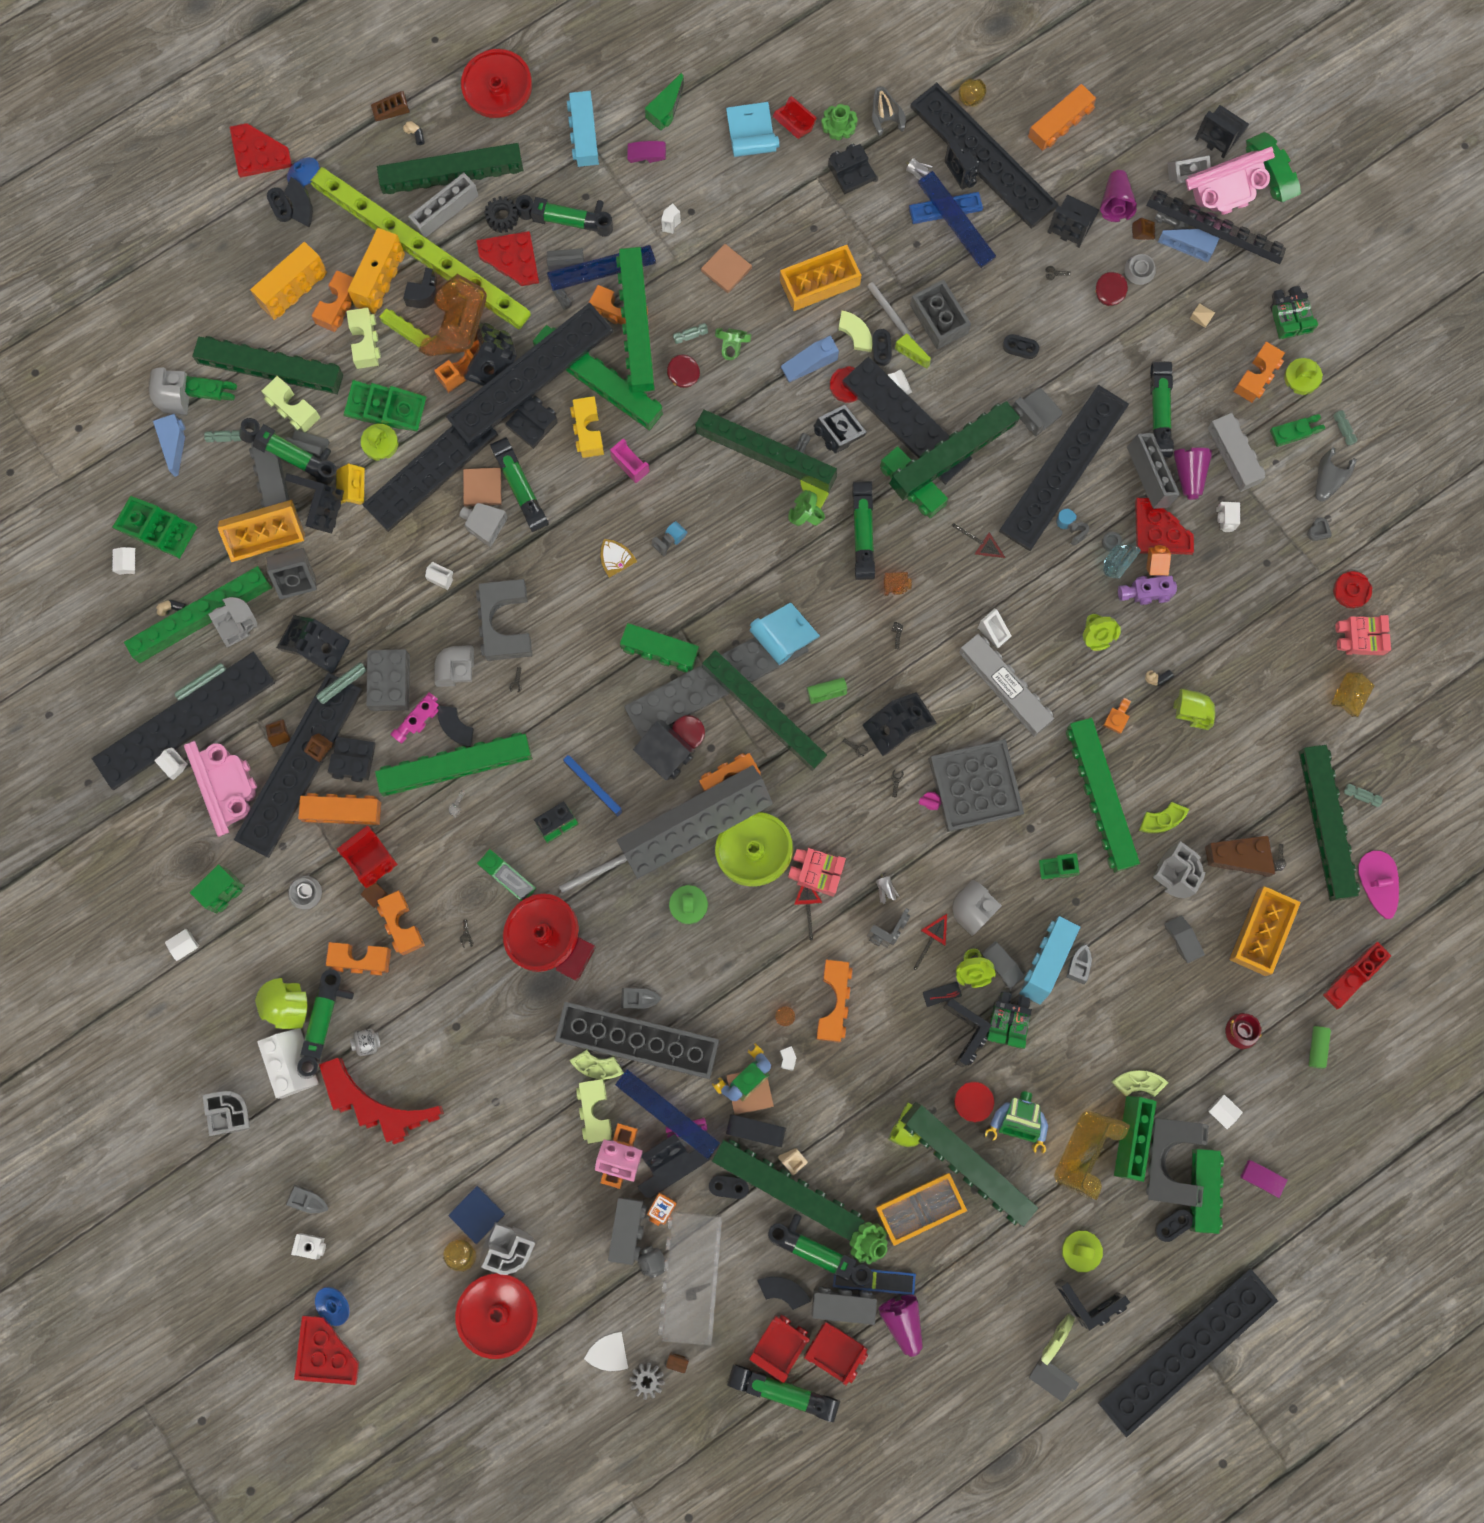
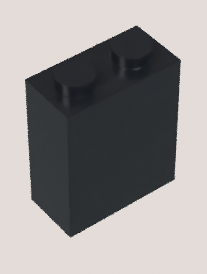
M663 720L656 721L633 749L666 781L676 779L682 772L680 770L684 764L688 765L694 758L692 755L695 752Z

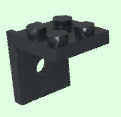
M1219 105L1214 113L1211 111L1207 112L1195 140L1198 141L1201 138L1208 143L1206 146L1212 151L1216 148L1222 152L1221 157L1224 159L1248 128L1249 123Z
M1067 194L1062 205H1057L1047 233L1051 234L1053 232L1060 235V239L1066 242L1070 240L1077 244L1076 247L1080 248L1099 213V209Z
M477 322L475 330L479 346L463 376L466 380L484 386L510 366L516 359L517 354L511 335L508 332L494 329L488 323ZM487 365L493 366V369L489 372L484 371V367Z
M287 473L285 481L315 490L305 526L332 534L336 525L338 511L341 508L344 491Z
M293 615L276 648L282 652L300 655L323 670L333 674L350 640L316 619ZM324 643L328 644V651L326 653L322 652V645Z
M915 692L892 700L866 721L863 727L881 755L885 756L911 735L929 729L936 725L937 722L918 693ZM885 725H886V726L889 728V730H890L889 735L886 734L885 731H884V726H885Z
M951 998L943 1008L976 1029L955 1062L960 1067L969 1066L977 1057V1054H975L977 1048H982L988 1039L986 1034L992 1025Z
M1059 1280L1055 1283V1286L1081 1326H1084L1086 1329L1088 1328L1089 1331L1097 1325L1103 1326L1111 1320L1110 1316L1115 1313L1117 1315L1121 1314L1127 1309L1126 1305L1130 1303L1126 1295L1117 1292L1087 1312L1068 1282Z

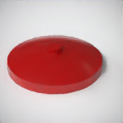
M491 49L476 55L466 65L461 77V90L465 101L473 111L489 118H502L514 114L525 105L532 91V77L528 65L519 55L505 49Z
M537 894L524 899L510 912L504 925L503 943L508 956L515 964L532 972L548 971L559 966L572 953L578 939L579 926L576 914L568 903L551 894Z
M493 1273L473 1281L460 1296L455 1312L456 1328L462 1342L473 1353L488 1359H502L519 1352L532 1338L538 1322V1307L532 1291L523 1281L509 1274Z

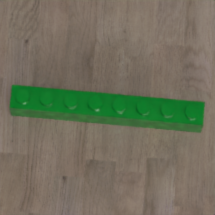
M641 247L619 249V256H616L617 268L621 267V273H618V283L622 284L623 290H619L620 301H624V306L621 307V315L626 320V323L622 324L623 335H627V340L624 341L625 352H629V358H626V368L630 369L631 375H627L628 386H632L633 393L655 391Z
M545 325L533 340L534 346L556 328ZM589 352L565 370L649 431L663 415L662 405L657 400H651L645 392L633 393L632 386H628L627 379L623 380L614 369L605 367L600 359H594L590 356Z
M257 566L124 641V644L132 658L138 663H142L212 623L208 614L212 613L216 608L226 606L223 599L233 597L247 603L272 589V586L264 572Z
M1089 718L1070 723L1066 730V736L1068 741L1072 742V755L1078 761V773L1084 779L1085 784L1083 788L1091 801L1089 803L1092 814L1095 813L1097 819L1095 825L1097 831L1101 832L1103 837L1101 843L1109 856L1107 858L1110 869L1113 868L1114 873L1136 867L1140 864L1093 719Z
M521 732L514 733L509 738L503 739V737H498L489 743H475L474 747H458L454 752L447 753V751H442L434 757L422 756L417 758L418 761H402L398 763V766L391 767V765L380 767V770L375 771L379 792L385 797L532 760L528 737Z

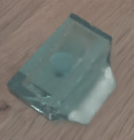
M1125 543L1116 545L1104 560V574L1107 577L1120 579L1140 553V548Z

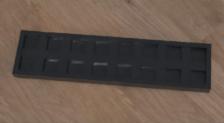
M1154 190L1146 206L1279 265L1283 260L1286 248L1282 243L1278 241L1271 242L1262 234L1255 235L1246 227L1241 226L1239 228L1228 219L1221 220L1217 218V215L1212 212L1205 213L1196 205L1189 206L1180 198L1174 197L1173 199L1167 196L1168 194L1164 191Z
M869 356L842 380V384L918 458H921L920 456L926 450H933L940 441L943 440L945 442L949 439V435ZM969 456L938 478L946 485L972 460V457Z
M452 425L362 504L363 507L389 532L494 440L498 433L492 428L469 446Z

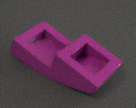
M663 141L628 143L627 160L630 163L647 160L649 163L666 160V143Z
M1251 1160L1247 1161L1240 1176L1246 1182L1277 1198H1280L1288 1181Z

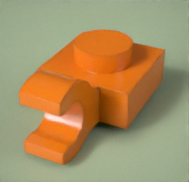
M1124 698L1117 710L1112 708L1103 726L1121 734L1130 717L1125 712L1131 701Z

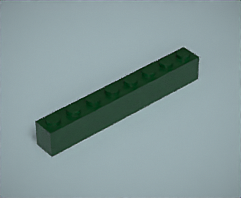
M519 143L377 166L379 185L383 194H394L401 191L409 192L413 189H427L437 185L445 186L463 173L470 180H481L486 177H499L504 174H517L524 171Z
M198 336L192 355L197 364L268 380H273L278 376L287 384L337 395L343 379L340 367L333 363L323 364L315 359L309 361L296 355L291 357L282 352L273 353L264 348H251L246 344L236 345L231 341H218L210 336L205 338Z
M1007 401L1001 405L997 403L991 408L989 413L986 414L984 412L974 423H967L962 431H955L949 436L948 440L945 442L942 440L935 445L933 450L930 451L928 449L922 453L921 458L918 460H911L903 470H896L891 475L890 486L904 501L1013 428L1020 419L1019 415Z
M704 409L695 424L698 435L828 493L837 478V468Z
M714 650L702 663V668L811 771L825 759L827 754L720 653Z
M1327 744L1304 747L1298 753L1329 901L1358 897L1360 886L1354 875L1356 868L1355 864L1351 861L1352 849L1351 845L1347 842L1348 830L1347 826L1343 823L1344 811L1339 804L1338 798L1340 793L1334 781L1336 774L1335 770L1331 767V751L1328 750Z
M915 1102L900 1120L905 1124L904 1129L910 1135L916 1134L920 1138L918 1140L920 1144L927 1149L931 1147L935 1151L933 1155L941 1162L946 1160L949 1163L947 1167L956 1175L958 1173L964 1176L962 1180L971 1188L973 1185L978 1188L977 1193L985 1200L989 1198L993 1202L991 1206L998 1212L1004 1211L1007 1214L1006 1219L1013 1225L1018 1223L1024 1227L1038 1210V1207L921 1104Z
M733 1140L722 1141L711 1162L851 1241L854 1232H859L860 1225L864 1224L865 1221L861 1219L862 1214L853 1209L851 1212L843 1208L845 1204L836 1199L831 1202L826 1199L827 1194L818 1189L815 1192L808 1188L810 1184L801 1179H798L796 1182L790 1178L792 1174L782 1168L780 1172L773 1168L774 1164L766 1159H763L761 1162L755 1158L757 1154L747 1148L745 1152L738 1148L739 1144Z

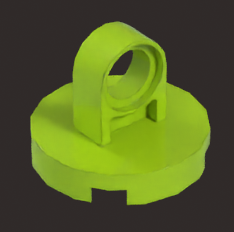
M1299 358L1289 364L1285 370L1284 380L1287 387L1290 386L1294 393L1306 395L1311 394L1319 387L1323 374L1316 362L1307 358Z
M374 424L363 432L361 447L369 458L380 461V459L391 458L396 453L398 438L390 426Z
M1091 614L1086 620L1083 641L1091 650L1099 651L1110 647V642L1116 641L1121 633L1120 626L1112 617Z
M978 949L968 950L964 954V961L955 970L957 981L965 986V983L971 984L972 988L990 984L992 982L991 978L996 976L994 964L990 960L983 958Z
M1077 1230L1064 1239L1061 1254L1071 1269L1078 1272H1089L1100 1264L1103 1257V1248L1100 1240L1094 1234L1088 1231Z

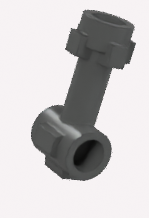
M1159 211L1155 217L1157 223L1165 222L1173 226V230H1186L1189 226Z

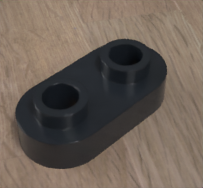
M278 187L270 189L267 193V199L277 220L280 222L291 220L293 210L284 191Z
M878 329L873 333L872 337L873 359L877 365L885 366L890 363L892 358L891 335L885 329Z
M1010 334L1003 341V349L1008 354L1033 359L1038 355L1039 344L1033 339Z
M715 1176L709 1182L710 1192L718 1197L742 1199L749 1191L747 1182L741 1178ZM717 1182L722 1183L723 1188L721 1190L715 1188ZM741 1185L743 1187L742 1192L737 1193L735 1186Z
M1180 1209L1170 1214L1156 1225V1237L1161 1241L1170 1242L1180 1236L1193 1225L1191 1213ZM1180 1216L1184 1217V1222L1182 1224L1178 1222V1218ZM1164 1227L1168 1229V1233L1166 1235L1162 1234V1229Z

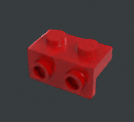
M792 96L788 98L785 106L779 108L773 114V118L797 139L810 133L817 119Z

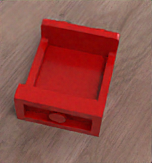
M368 825L337 848L339 854L346 860L358 877L359 882L366 889L398 865Z
M781 1314L780 1317L777 1315L773 1317L749 1356V1360L784 1383L805 1345L810 1341V1337L807 1336L808 1331L800 1326L796 1329L790 1325L791 1320Z
M825 1320L805 1352L804 1359L814 1363L847 1386L848 1382L852 1383L858 1374L855 1370L859 1364H864L869 1354L866 1353L867 1347Z

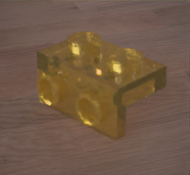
M1348 672L1335 693L1331 704L1342 707L1352 717H1359L1375 685L1362 673Z

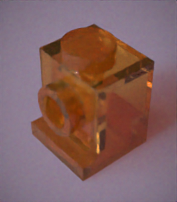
M908 572L885 573V596H889V593L901 595L907 592V590L912 589L911 578H908Z

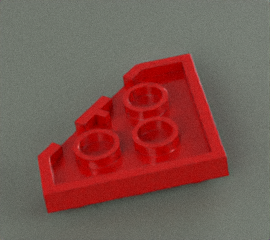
M248 123L230 126L235 160L240 178L292 166L290 151L285 145Z
M530 231L477 240L481 261L490 264L501 274L515 280L520 286L539 283Z
M1136 498V553L1148 554L1149 547L1155 548L1156 545H1162L1168 548L1171 554L1193 555L1194 534L1186 530L1179 523L1180 521L1164 508L1153 509L1149 498Z
M303 1315L294 1380L356 1385L359 1361L325 1317Z

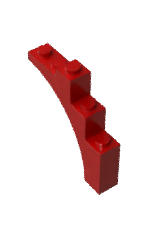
M335 1058L319 1064L333 1110H340V1113L351 1110L353 1105L359 1126H366L368 1129L377 1126V1121H379L386 1142H392L393 1145L405 1141L404 1137L409 1136L407 1127H409V1130L421 1126V1122L428 1120V1123L440 1119L439 1116L444 1114L442 1106L413 1111L386 1106L368 1096L357 1086L348 1073L342 1058Z

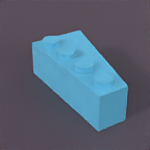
M1060 916L1055 922H1050L1047 928L1049 934L1040 943L1039 947L1041 950L1039 954L1036 953L1032 961L1033 966L1031 970H1028L1024 978L1025 982L1019 993L1020 995L1028 997L1038 1004H1041L1049 996L1080 926Z

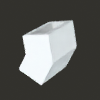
M674 204L670 205L663 212L661 220L662 232L673 234L675 227L681 223L680 211Z
M901 369L895 373L887 374L907 395L912 393L905 374Z
M122 547L113 549V572L119 575L135 574V548Z
M432 562L427 567L425 577L428 581L448 590L453 581V571Z
M172 747L165 749L154 760L172 780L179 776L188 765Z
M184 929L165 942L169 952L176 961L199 947L192 933L187 929Z
M791 1046L780 1051L783 1059L781 1068L793 1071L796 1056Z
M1225 1095L1219 1097L1208 1109L1226 1129L1234 1124L1243 1113Z

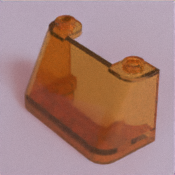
M458 273L441 286L436 292L435 304L445 312V315L436 335L432 338H425L420 344L419 352L427 356L466 352L472 348L487 299L485 290Z

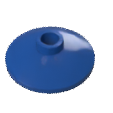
M311 157L298 160L290 167L287 173V181L289 182L290 178L293 177L303 186L308 185L320 169L319 163Z
M324 1287L318 1291L315 1297V1307L320 1317H325L328 1323L333 1326L344 1324L350 1314L349 1304L344 1295L332 1287Z

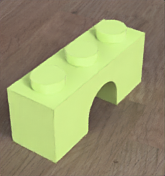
M369 308L347 311L348 325L352 335H364V339L360 343L351 344L353 362L356 368L379 366L378 359L381 358L379 347H376L378 334L377 331H374L373 325H376L375 315L371 314Z
M278 376L262 390L265 396L264 401L270 407L274 405L278 409L277 412L284 419L286 417L291 420L289 423L296 430L301 429L303 432H306L320 419L317 411L304 399L297 405H288L294 393Z
M604 1079L579 1083V1088H576L578 1100L582 1101V1108H579L581 1120L585 1121V1128H582L584 1140H587L588 1144L601 1142L604 1139L613 1140L610 1119L598 1120L593 1114L594 1105L598 1101L607 1100Z

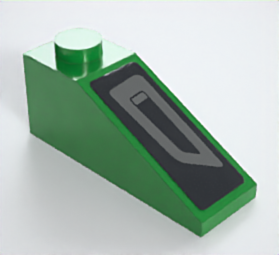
M682 73L645 107V118L660 131L668 127L673 121L684 87V75Z
M491 849L477 863L479 867L520 901L530 897L536 890L531 883Z

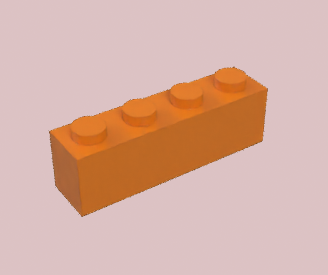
M1080 84L1031 126L1028 138L1042 151L1047 147H1052L1057 138L1066 135L1072 125L1076 126L1085 114L1089 115L1094 110L1096 97Z
M307 793V796H300L298 819L302 822L380 825L381 802L375 796L357 798L355 795H345V798H341L335 794H326V797H318V794Z

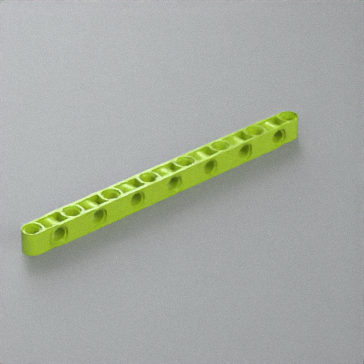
M320 167L315 176L310 180L312 181L310 184L316 190L376 231L377 228L398 235L405 252L428 268L433 269L435 273L515 328L521 329L531 317L530 311L325 168Z

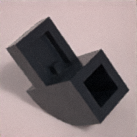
M425 268L422 284L407 282L403 297L406 306L427 308L435 303L439 294L436 289L437 276H435L433 269Z

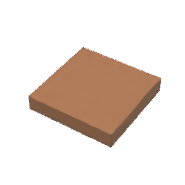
M724 244L701 268V272L729 293L752 269V265Z
M501 468L464 469V506H475L477 503L487 506L502 505Z
M740 1073L727 1075L729 1086ZM768 1078L743 1102L740 1099L732 1101L735 1115L774 1107Z

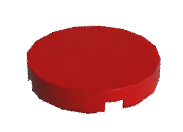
M854 367L839 368L831 376L830 391L838 401L851 403L859 400L842 384V380L855 369Z
M1349 571L1337 578L1334 583L1333 593L1335 599L1346 608L1355 609L1362 607L1369 601L1373 588L1364 574Z
M966 1083L955 1094V1109L966 1121H983L993 1111V1094L982 1083Z

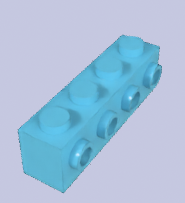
M591 91L569 93L570 100L567 101V108L572 116L568 118L569 126L573 128L570 137L571 144H575V149H572L573 160H577L578 167L599 165Z

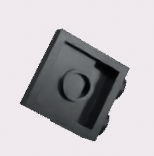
M955 139L948 142L944 160L945 164L962 190L967 187H973L977 183L976 176L979 174V161L977 157L973 156L970 151L964 153L962 146L958 145Z
M850 144L841 153L835 151L828 160V167L844 195L876 180V174L868 162L869 158L861 144Z
M537 396L529 398L519 406L516 413L505 423L508 429L533 449L558 423L556 412L550 407L546 409L542 406L543 402Z
M846 405L818 417L813 425L815 434L824 439L826 448L829 451L832 450L834 454L848 448L851 443L864 437L867 433Z
M336 737L334 753L331 754L328 773L332 775V778L343 780L346 777L351 778V781L362 783L363 780L369 781L375 742Z

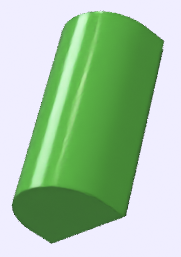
M844 677L807 687L810 704L846 695L847 685Z
M1313 1027L1309 1067L1326 1068L1331 1034L1330 1028Z

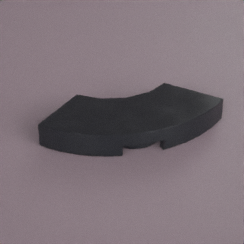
M291 177L284 194L289 197L293 205L292 219L310 227L313 207L308 195L309 193L298 180Z
M438 706V720L446 735L457 744L472 747L474 729L460 721L457 708Z
M770 1276L757 1280L766 1300L771 1298L782 1299L789 1304L792 1310L811 1302L802 1287L789 1279Z

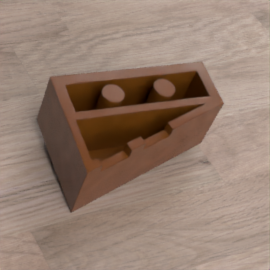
M1268 836L1216 842L1205 846L1208 866L1237 870L1249 874L1253 873L1265 877L1276 874Z

